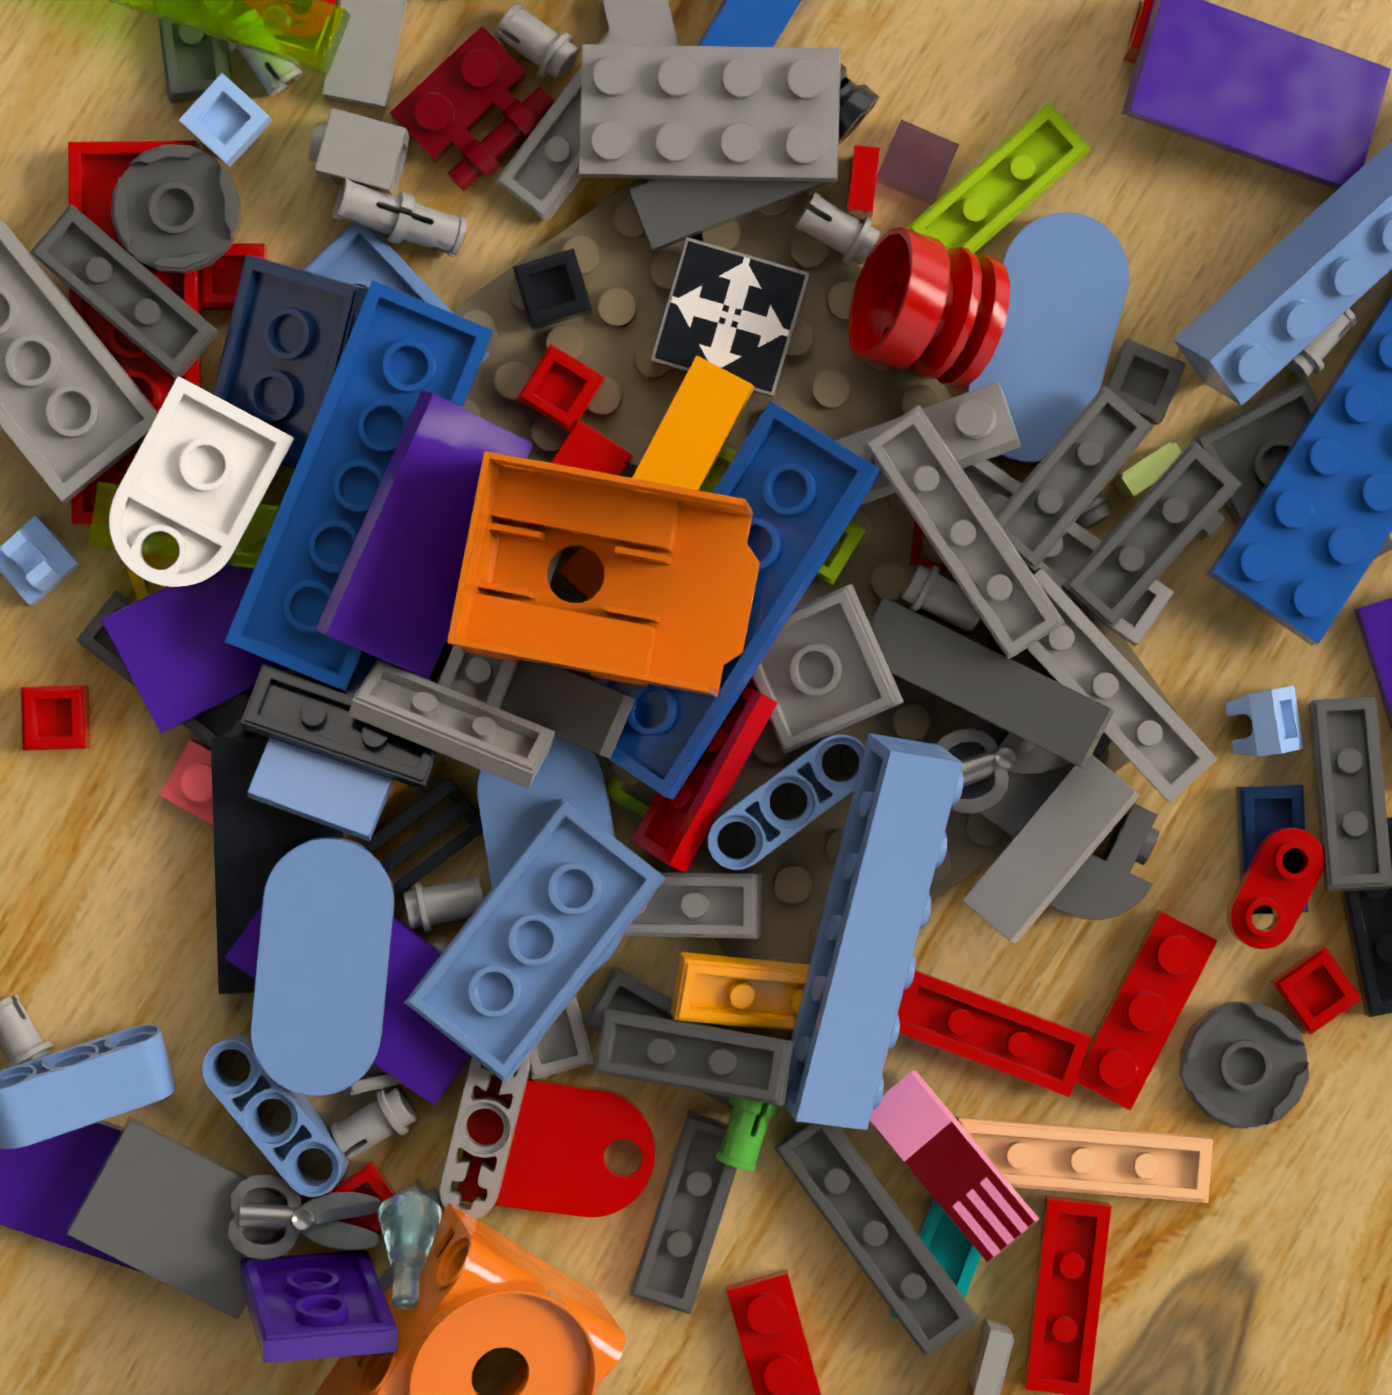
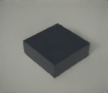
M574 248L513 266L532 331L593 312Z

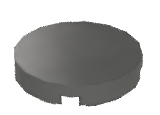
M165 144L142 152L130 163L131 166L124 172L122 178L119 177L112 192L111 218L119 241L140 263L161 273L190 274L212 266L230 249L240 229L242 202L234 179L214 157L191 145Z
M1230 1001L1208 1010L1190 1027L1180 1050V1076L1189 1098L1210 1119L1231 1128L1259 1127L1281 1120L1299 1102L1309 1079V1062H1307L1305 1043L1300 1031L1281 1012L1254 1001Z

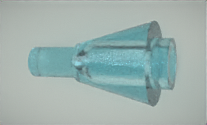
M405 1191L383 1201L378 1208L377 1214L390 1266L394 1271L392 1304L401 1310H411L419 1304L420 1272L426 1263L443 1213L439 1204L426 1195L415 1191Z

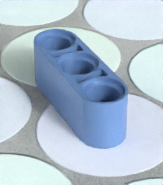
M834 734L821 739L716 818L708 833V848L713 859L721 866L731 870L746 869L760 861L855 789L865 746L852 736ZM835 744L849 746L857 756V769L851 778L845 781L830 780L822 769L824 753ZM783 783L799 785L806 795L805 809L794 819H781L770 808L769 799L772 791ZM740 821L753 829L755 844L747 855L741 858H732L720 850L717 838L720 830L726 824Z
M151 1024L130 1027L1 1070L0 1149H16L32 1145L155 1103L173 1094L176 1090V1083L160 1027Z
M245 1034L230 1035L209 1049L202 1063V1075L208 1088L289 1186L297 1193L308 1197L322 1196L330 1192L346 1173L349 1159L346 1157L345 1152L342 1153L335 1142L331 1127L309 1100L302 1094L292 1092L280 1086L266 1074L254 1053L251 1036ZM226 1049H236L247 1056L251 1068L247 1080L236 1082L224 1075L221 1070L220 1059ZM275 1098L288 1105L292 1117L289 1128L277 1131L269 1128L263 1122L260 1109L264 1100ZM317 1148L327 1153L333 1166L331 1176L326 1179H315L307 1175L301 1166L303 1151Z

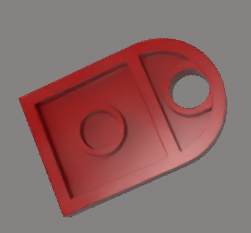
M494 1073L487 1091L477 1085L475 1086L474 1097H496L511 1106L513 1099L512 1094H499L502 1080ZM528 1078L499 1196L494 1205L591 1218L607 1216L626 1208L643 1192L654 1168L655 1139L648 1119L634 1102L616 1091L601 1087ZM484 1108L474 1111L469 1116L467 1129L474 1141L488 1145L497 1142L502 1137L504 1124L501 1117L495 1111ZM628 1139L638 1145L642 1153V1161L637 1169L623 1174L613 1171L608 1166L605 1160V1150L615 1140ZM463 1149L462 1159L472 1158L468 1174L463 1181L459 1182L458 1191L462 1192L461 1201L474 1202L477 1196L487 1197L488 1189L478 1185L482 1164L486 1162L495 1168L497 1157H476Z

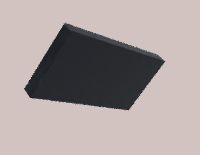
M266 736L217 737L211 739L219 994L254 993L255 979L226 960L225 957L263 905L265 886L275 865L287 852L310 839L327 836L344 838L342 831L248 797V789L269 740V737Z

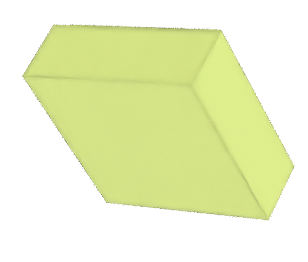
M1169 442L1115 477L1116 481L1113 483L1126 501L1155 483L1182 451L1176 442L1173 444Z

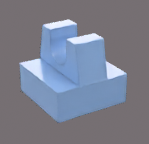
M223 73L218 76L179 119L193 135L228 167H231L273 121L265 111Z
M36 515L0 546V572L23 599L32 606L39 603L82 565L46 522Z
M1294 686L1248 693L1246 696L1226 703L1227 716L1245 714L1252 720V734L1249 737L1232 741L1235 754H1250L1262 757L1304 748Z

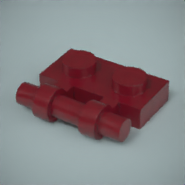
M481 26L404 98L390 114L401 127L407 129L410 137L435 163L453 146L464 156L447 175L465 192L478 178L483 176L485 179H488L500 167L497 161L522 137L527 139L539 124V121L554 104V101L540 86L522 103L511 94V91L527 77L526 71ZM496 107L505 119L479 142L469 131Z

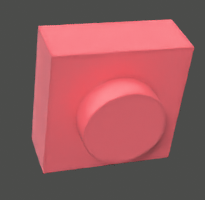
M190 739L164 785L160 796L213 825L211 749L194 739Z

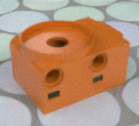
M484 451L447 643L461 647L462 652L513 662L524 660L587 672L593 677L645 687L650 684L718 697L724 665L743 653L760 562L747 544L753 510L746 499ZM570 546H583L593 550L600 557L604 567V581L600 591L593 598L582 603H569L560 599L552 591L548 582V569L552 559L561 550Z
M449 1203L385 1294L398 1329V1352L370 1354L363 1365L362 1363L367 1355L340 1357L314 1395H479L472 1385V1371L476 1362L486 1352L495 1348L505 1347L517 1350L524 1356L525 1360L500 1395H595L600 1381L610 1373L621 1357L626 1337L624 1331L619 1327L594 1291ZM453 1233H455V1235L452 1237V1239L450 1240V1242L448 1243V1245L445 1247V1249L443 1250V1252H442V1253L440 1254V1256L437 1258V1256L439 1255V1253L441 1252V1250L444 1248V1246L446 1245V1243L448 1242V1240L451 1238V1236L453 1235Z

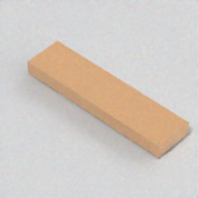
M957 1116V1121L1012 1187L1208 1203L1213 1139L1210 1136Z

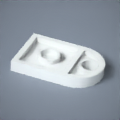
M178 376L117 489L111 504L109 515L110 534L120 558L138 576L162 586H188L212 577L226 565L235 552L295 438ZM157 531L171 534L179 544V557L173 566L164 570L150 567L142 556L144 540L150 534Z

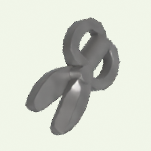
M972 728L956 730L943 736L936 744L942 746L947 751L961 743L968 742L978 743L983 747L984 752L960 760L963 763L961 768L963 787L995 775V785L990 792L982 797L971 800L960 798L955 806H951L954 811L962 813H977L987 810L998 803L1008 789L1009 776L1007 771L1021 774L1044 773L1061 768L1069 763L1011 733H1008L1000 744L997 745L995 740L986 732Z
M271 1174L254 1175L241 1181L230 1195L231 1210L235 1216L230 1221L228 1237L234 1248L249 1258L266 1260L282 1256L292 1249L298 1239L299 1232L316 1243L335 1249H368L376 1246L379 1242L377 1233L337 1221L380 1211V1200L371 1195L357 1192H334L313 1198L301 1205L299 1194L289 1186L284 1178ZM270 1188L284 1194L288 1201V1205L245 1203V1198L252 1191ZM259 1229L286 1232L282 1240L275 1244L259 1245L245 1239L242 1230Z

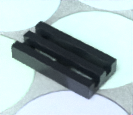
M451 777L371 837L370 842L365 841L361 844L373 853L445 797H450L455 806L380 862L388 873L460 817L464 816L470 824L463 832L393 884L394 900L483 833L481 816Z

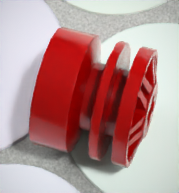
M903 227L890 229L876 242L865 260L855 285L848 322L851 350L858 358L895 370L907 369L910 366L918 377L937 379L940 384L953 388L967 387L981 375L992 359L1002 336L1010 298V281L1007 267L998 258L985 254L975 255L970 249L964 247H955L947 250V247L939 239Z

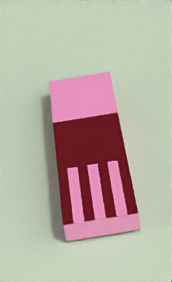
M916 1070L910 1071L883 1095L880 1105L872 1110L870 1121L986 1262L992 1260L1039 1220Z

